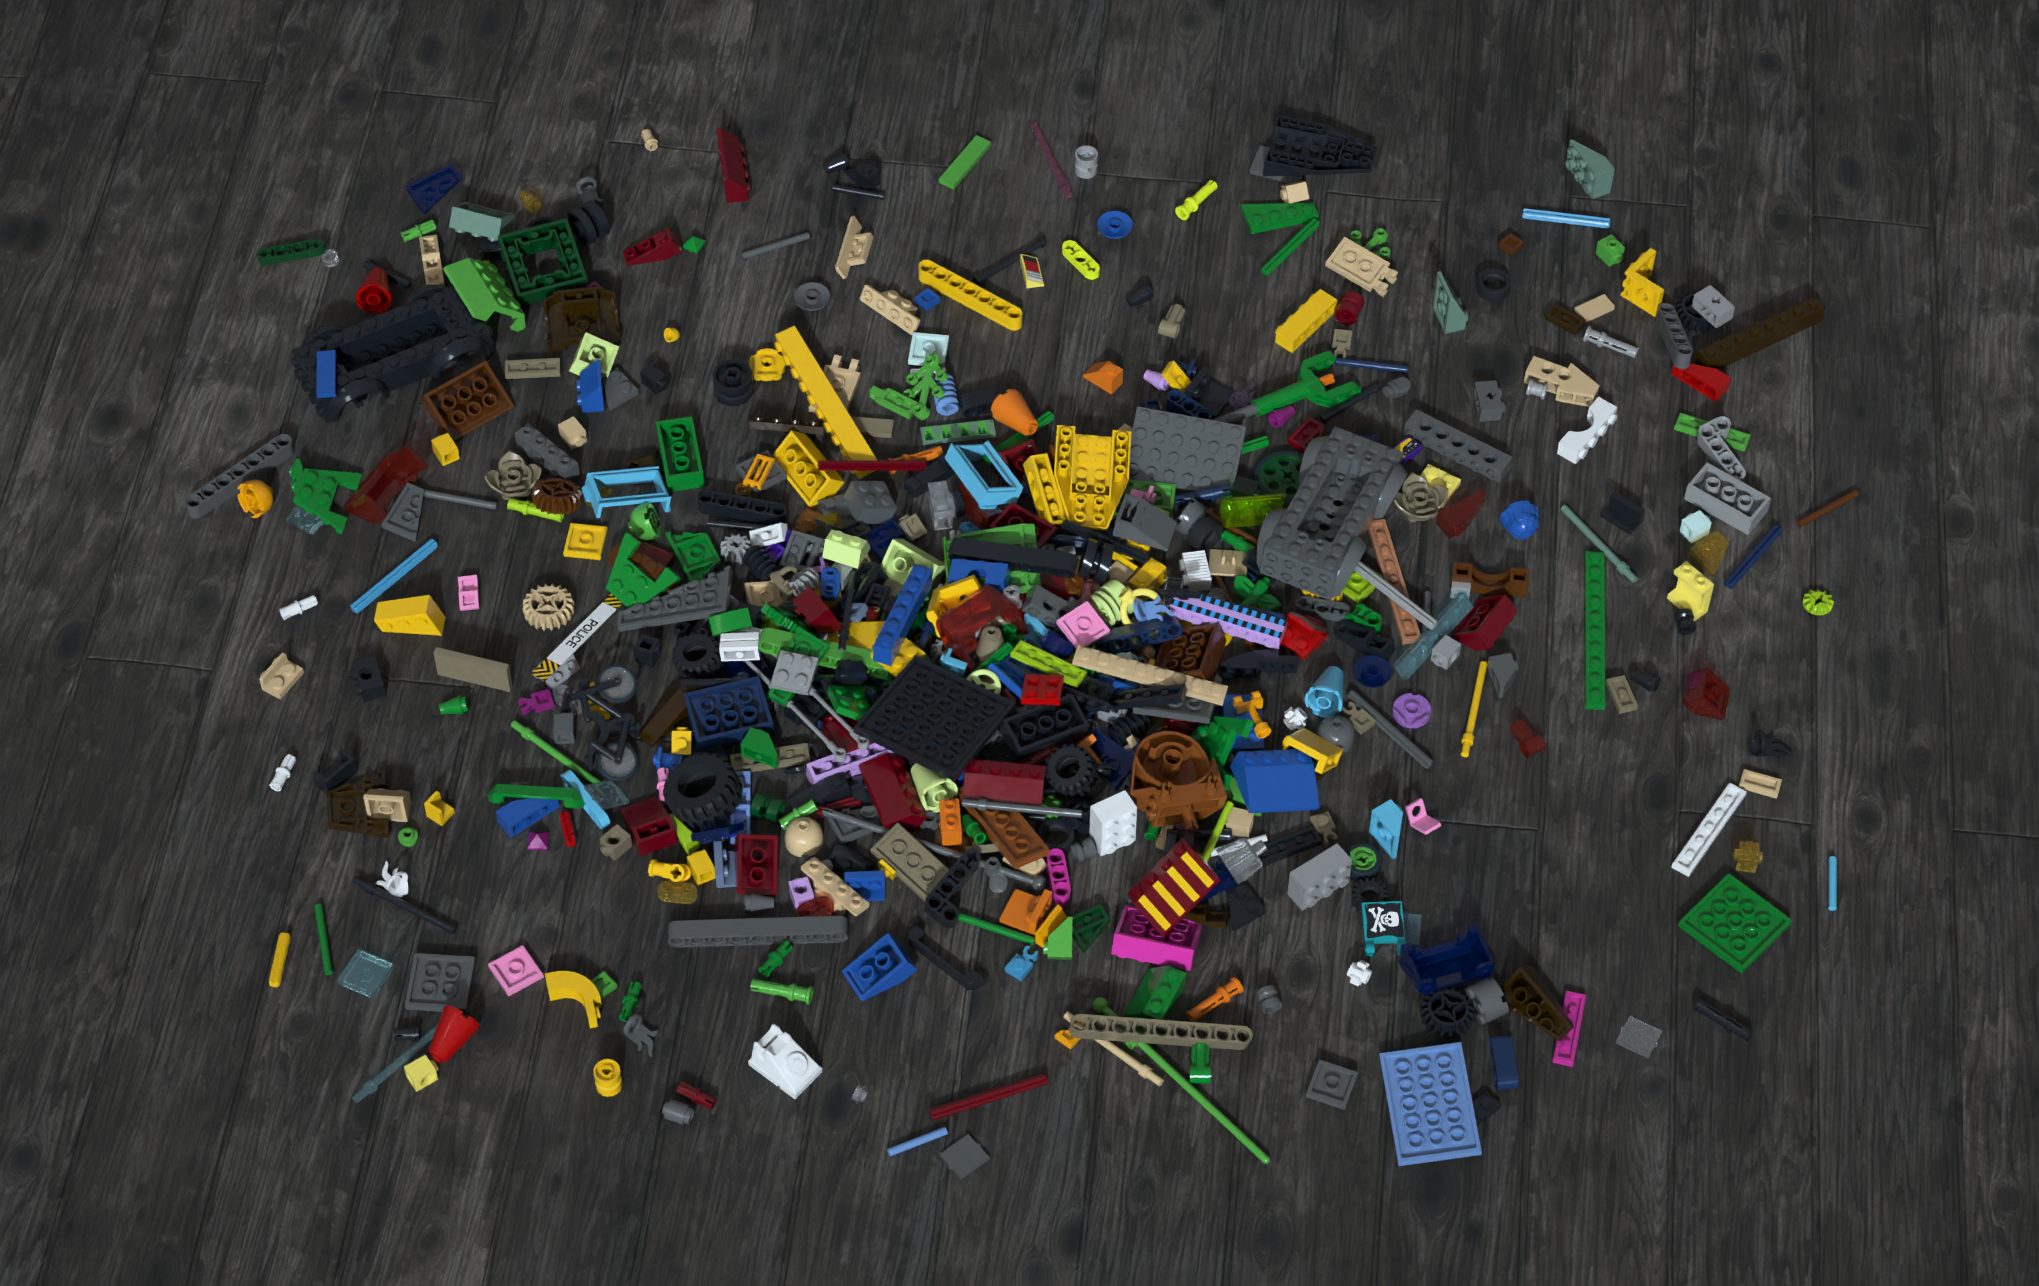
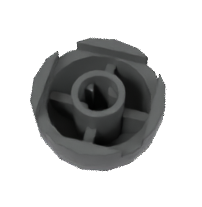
M1193 497L1188 501V505L1183 508L1176 519L1177 525L1175 530L1184 535H1189L1194 526L1206 516L1204 506Z
M1331 715L1319 723L1316 735L1343 748L1342 754L1348 752L1353 747L1355 732L1353 725L1348 719L1339 715Z

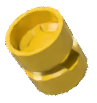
M611 1059L599 1061L593 1070L596 1090L602 1096H614L622 1088L620 1066Z

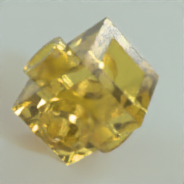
M1740 841L1739 847L1734 849L1733 860H1736L1735 870L1756 873L1758 863H1762L1763 859L1760 843Z

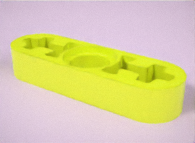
M1068 240L1062 244L1063 256L1087 279L1094 280L1099 277V264L1075 241ZM1078 258H1084L1085 261H1084V262H1078L1076 259H1078Z

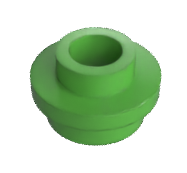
M404 828L399 832L398 840L406 847L413 846L418 840V833L413 828Z

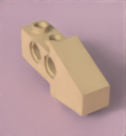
M1533 356L1524 379L1526 384H1529L1530 379L1543 385L1548 384L1547 391L1556 394V401L1590 407L1597 399L1600 386L1572 363L1566 368Z

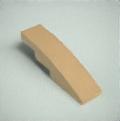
M437 235L419 237L426 285L437 284L445 287Z

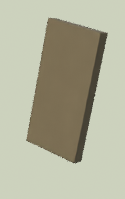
M439 647L435 648L433 653L438 675L511 692L513 686L509 664Z
M898 822L870 849V852L879 860L883 859L894 869L896 876L924 902L929 893L949 871L940 860Z

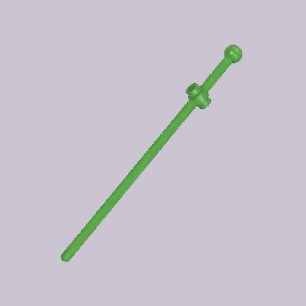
M1098 997L1094 1000L1092 1006L1097 1013L1119 1017L1108 1007L1109 1005L1105 998ZM1117 1026L1124 1032V1029L1121 1026ZM1142 1028L1135 1029L1140 1034L1145 1033ZM1125 1042L1130 1049L1139 1046L1264 1164L1270 1162V1158L1148 1043Z

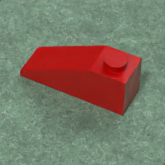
M1673 364L1671 373L1674 377L1715 402L1729 390L1731 377L1716 368L1690 364V367L1687 369H1679Z

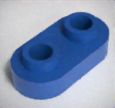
M827 567L821 572V597L828 602L837 600L840 595V571L835 567Z

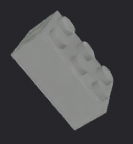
M1338 843L1290 872L1288 896L1302 911L1307 907H1313L1317 901L1323 897H1329L1333 891L1339 887L1343 888L1349 883L1352 859Z

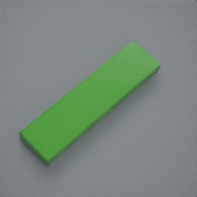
M976 135L939 178V183L954 190L991 147V142Z
M1680 413L1674 430L1697 437L1700 426L1709 421ZM1730 428L1729 435L1724 439V442L1730 448L1745 452L1751 435Z

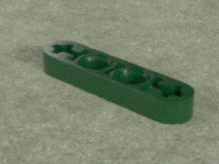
M319 238L262 248L257 252L256 256L261 265H271L320 256L326 252L327 248L324 240Z

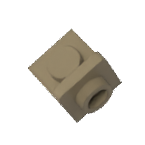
M916 513L912 516H909V514L899 519L900 523L896 526L898 530H903L910 543L927 533Z

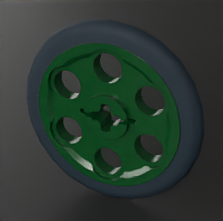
M1279 450L1265 455L1258 461L1254 467L1252 478L1255 481H1259V490H1261V496L1264 499L1280 506L1290 505L1295 494L1289 495L1286 491L1294 490L1297 492L1300 487V471L1296 468L1301 466L1303 453L1293 450ZM1286 461L1289 465L1281 466L1279 462ZM1272 470L1275 474L1267 475L1265 471ZM1277 485L1278 489L1272 490L1269 486Z

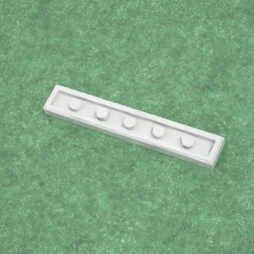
M1729 782L1677 856L1671 868L1688 877L1691 875L1742 802L1747 791Z

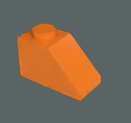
M1110 361L1093 364L1083 374V377L1112 395L1123 384V369Z

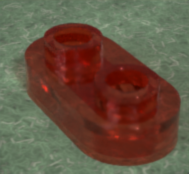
M827 896L809 900L797 908L796 917L829 916L834 910V902Z

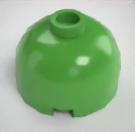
M642 503L632 510L630 522H628V528L631 533L634 532L638 538L643 540L655 539L662 535L661 526L657 527L658 514L651 503Z

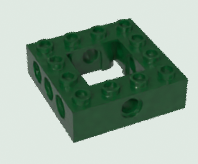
M567 218L498 236V247L516 301L521 306L544 301V299L553 295L554 291L584 288L588 285V279ZM555 248L562 270H556L554 273L543 276L541 274L537 275L530 284L528 269L524 266L523 256Z

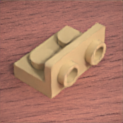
M282 652L279 657L273 660L272 665L261 674L259 680L262 690L281 700L304 674V670L302 667L288 661L286 654Z

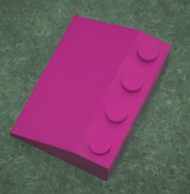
M1125 905L1114 933L1111 954L1117 955L1120 958L1136 959L1139 962L1155 963L1158 966L1168 965L1181 971H1191L1203 925L1183 917L1163 937L1137 907Z

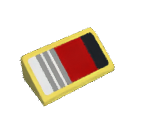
M1020 254V265L1026 288L1044 286L1038 259Z

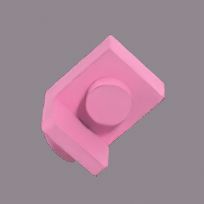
M1150 485L1148 492L1132 489L1130 495L1142 498L1150 504H1155L1157 494L1154 493V486Z

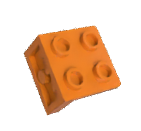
M1015 889L1000 917V922L1035 935V932L1043 923L1052 906V891L1045 889L1041 896L1038 895L1036 897Z

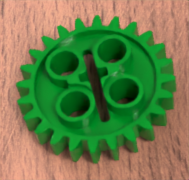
M767 602L762 606L761 611L770 617L769 619L782 630L785 629L787 632L795 633L797 627H800L813 636H818L801 618L795 614L793 615L786 609L784 610L779 606L775 607Z

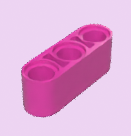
M1054 848L1050 850V855H1047V873L1050 890L1052 891V901L1055 906L1060 905L1063 908L1070 903L1071 887L1064 852Z

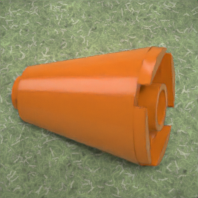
M1015 389L1006 390L1007 393L1004 395L999 394L991 406L992 417L1025 436L1034 434L1037 430L1038 422L1022 394Z

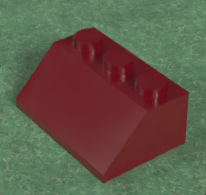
M1506 594L1479 598L1451 634V637L1475 651L1489 650L1494 646L1496 639L1503 634L1505 627L1513 620L1517 609Z

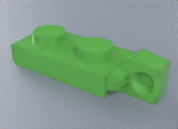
M873 385L870 389L869 397L874 399L876 403L907 419L913 416V409L919 404L917 401L890 388L882 390Z

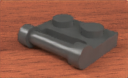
M792 530L780 566L792 565L798 572L807 567H814L820 547L824 545L825 540ZM809 542L813 543L814 545L812 547L806 566H803L801 564L803 562Z

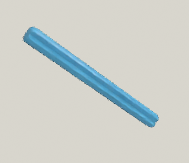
M434 539L427 541L350 605L351 610L356 614L363 610L438 548L437 542Z

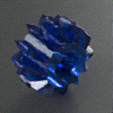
M1048 631L1040 643L1043 649L1062 660H1067L1074 649V646L1068 639L1054 631Z

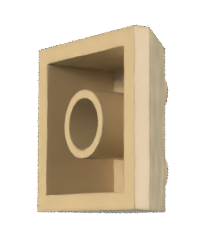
M369 789L364 794L363 798L368 820L388 818V821L408 822L411 807L409 791Z

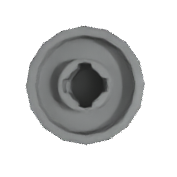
M1084 145L1075 152V173L1080 178L1089 179L1097 174L1098 152L1094 147Z

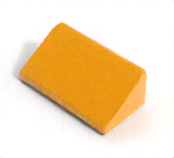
M1060 905L1055 906L1035 932V942L1042 948H1044V942H1048V936L1067 918Z

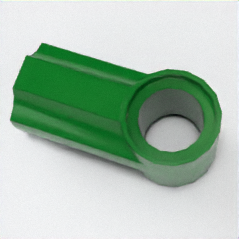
M1197 1043L1192 1045L1189 1083L1210 1084L1209 1046L1205 1045V1043Z

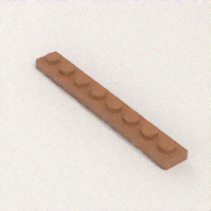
M1373 520L1368 528V533L1380 573L1384 580L1409 598L1386 520ZM1388 597L1402 645L1421 642L1422 637L1416 618Z

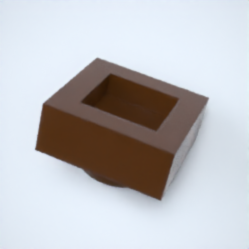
M1512 233L1499 242V248L1511 256L1524 247V241Z

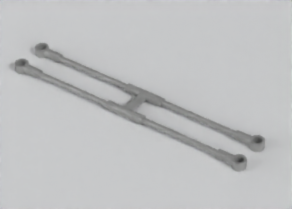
M745 661L771 689V681L751 661ZM811 686L809 694L814 696L849 731V734L858 743L859 749H868L869 740L853 733V728ZM790 700L786 706L791 708L827 744L826 746L835 755L837 762L845 761L847 758L846 750L837 747Z

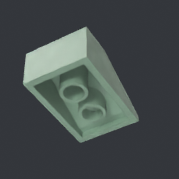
M1441 271L1437 272L1432 307L1445 334L1464 330L1468 321V314L1463 310L1460 298H1457Z

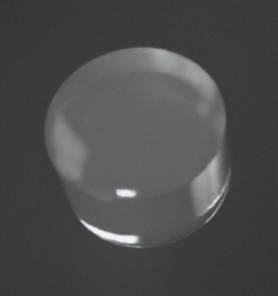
M333 249L326 250L321 256L326 267H334L339 263L338 254Z
M997 872L990 876L989 887L993 892L1001 893L1006 890L1007 877L1005 874Z

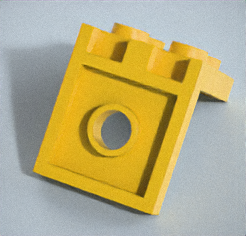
M1650 248L1647 252H1643L1635 263L1632 262L1625 271L1627 278L1623 281L1622 286L1625 288L1620 296L1656 317L1658 306L1662 303L1664 289L1648 280L1652 275L1656 251Z
M975 575L934 589L926 615L929 622L933 623L937 636L941 637L943 643L951 641L953 635L951 624L954 623L956 625V622L987 611L991 608V604ZM967 595L970 600L964 601L960 596Z

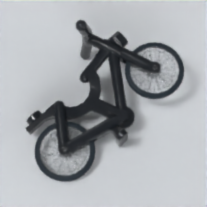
M616 664L605 667L599 673L596 685L590 687L589 681L582 680L578 682V691L573 693L571 688H567L564 692L561 713H568L570 702L579 699L584 721L586 723L595 721L598 724L601 733L597 740L589 741L588 755H584V767H588V772H592L593 755L596 753L598 755L597 765L599 771L604 777L612 781H625L631 778L636 773L639 764L636 752L626 744L628 733H634V738H638L640 723H636L635 727H632L635 723V717L632 713H623L596 696L600 694L605 700L613 703H623L634 696L637 690V678L629 668L623 665ZM588 700L617 719L606 722L601 715L590 710ZM621 728L618 742L610 743L604 747L603 745L608 738V733Z

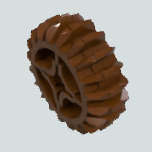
M544 478V480H539L538 483H535L532 491L533 505L537 509H541V512L554 515L576 512V509L580 508L583 498L578 484L572 480L568 481L567 478Z

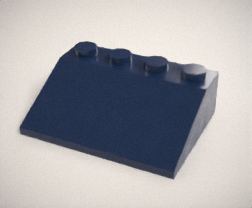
M759 676L683 693L698 752L718 745H722L725 748L741 744L750 727L762 729L770 737L774 736L773 721Z

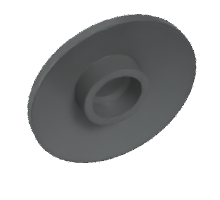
M809 282L802 284L796 289L794 300L800 308L816 311L828 304L830 292L820 283Z

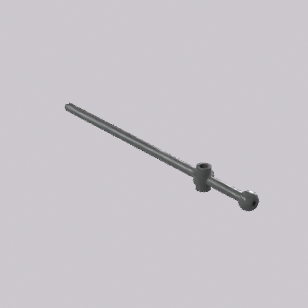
M824 807L822 810L823 815L885 835L890 830L889 828H884L883 826ZM914 837L927 850L957 860L964 854ZM990 857L987 861L982 859L980 861L979 867L984 868L987 876L991 878L1001 874L1031 884L1037 891L1044 890L1047 880L1044 876L1032 877L1001 866L999 860L995 857Z

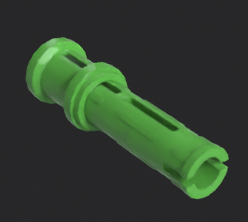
M755 978L751 982V991L783 996L787 997L790 1001L799 1000L806 1002V1004H811L813 986H809V988L797 986L796 983L785 985Z

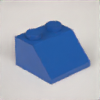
M595 360L580 372V380L576 381L577 392H581L580 395H577L578 406L582 405V413L604 411L600 360Z

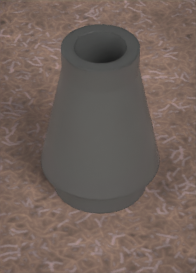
M751 892L750 894H745L744 909L750 913L774 908V897Z

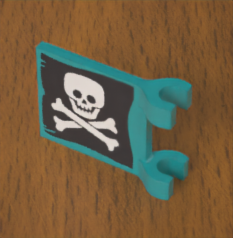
M1402 901L1361 903L1365 957L1374 956V944L1390 943L1397 944V956H1405L1407 945Z

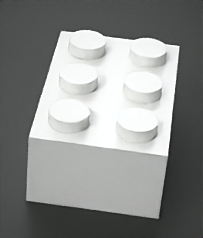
M1126 790L1090 806L1089 838L1092 839L1100 856L1111 854L1120 847L1128 846L1136 839L1137 807Z

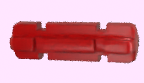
M561 812L560 820L566 846L569 848L574 847L577 842L570 812Z

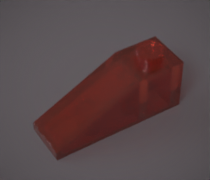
M961 481L957 491L960 492L965 503L964 512L968 519L981 530L990 529V525L1003 511L998 507L995 509H981L978 506V502Z
M1482 490L1438 512L1436 524L1449 539L1461 535L1467 529L1484 505L1486 491Z

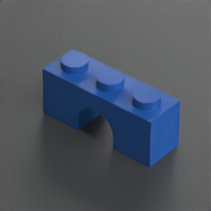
M965 558L952 559L948 580L949 583H953L975 575L976 579L985 578L988 592L1003 593L1004 588L1009 585L1011 572L1009 565L1003 562L972 561Z

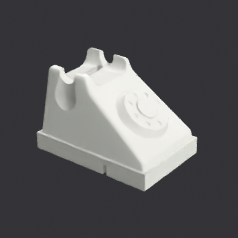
M772 1024L770 1030L758 1042H754L752 1056L748 1061L749 1066L777 1087L779 1086L780 1089L794 1099L822 1073V1067L787 1032L783 1033L776 1024Z

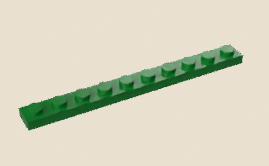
M1585 551V709L1605 710L1604 552Z

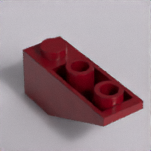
M668 227L624 250L623 253L626 265L631 266L667 260L681 253L682 248L679 238Z

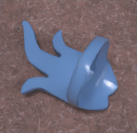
M1160 595L1154 601L1144 602L1137 598L1133 603L1134 613L1139 622L1156 618L1163 621L1164 618L1158 614L1160 612H1166L1170 616L1175 615L1166 606L1158 605L1161 602Z

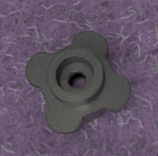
M926 810L927 818L919 827L931 828L932 830L937 829V820L940 818L939 814L932 810Z

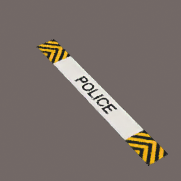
M610 594L531 674L546 681L623 603L613 594Z

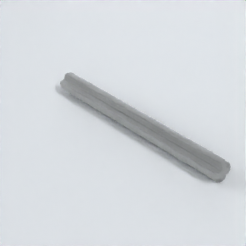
M1359 561L1354 571L1429 629L1433 630L1438 625V621Z

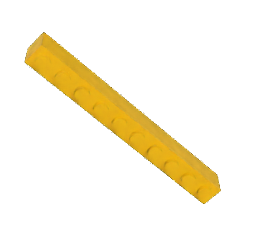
M793 326L775 334L776 342L774 345L778 353L781 352L783 354L782 358L785 365L790 366L791 374L794 379H798L801 391L806 392L808 395L807 400L811 406L814 405L816 408L815 413L818 419L823 420V426L827 433H831L834 445L839 446L841 449L840 454L844 460L847 459V461H877L796 327ZM851 471L852 474H856L858 479L875 472Z

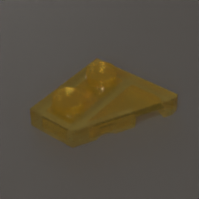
M1716 530L1692 546L1688 552L1713 578L1729 542Z

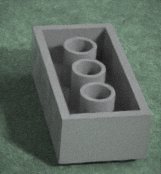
M1708 462L1687 485L1684 498L1686 501L1747 535L1751 533L1768 512L1771 498Z

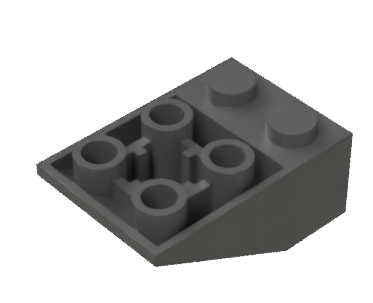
M1125 494L1115 521L1113 536L1168 551L1177 522L1146 500Z

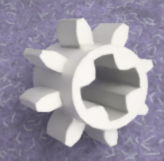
M1290 707L1284 712L1286 718L1283 721L1290 730L1296 728L1300 730L1306 726L1307 715L1300 707L1295 709Z
M1360 960L1358 963L1353 962L1347 973V976L1351 978L1350 983L1356 986L1362 983L1367 984L1372 974V970L1368 968L1369 963Z

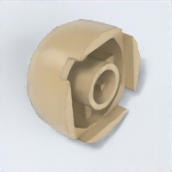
M809 817L796 818L785 829L784 841L786 849L797 857H802V855L813 856L823 846L824 835L822 828L817 821Z

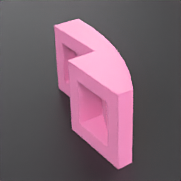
M477 575L458 577L460 611L479 609Z

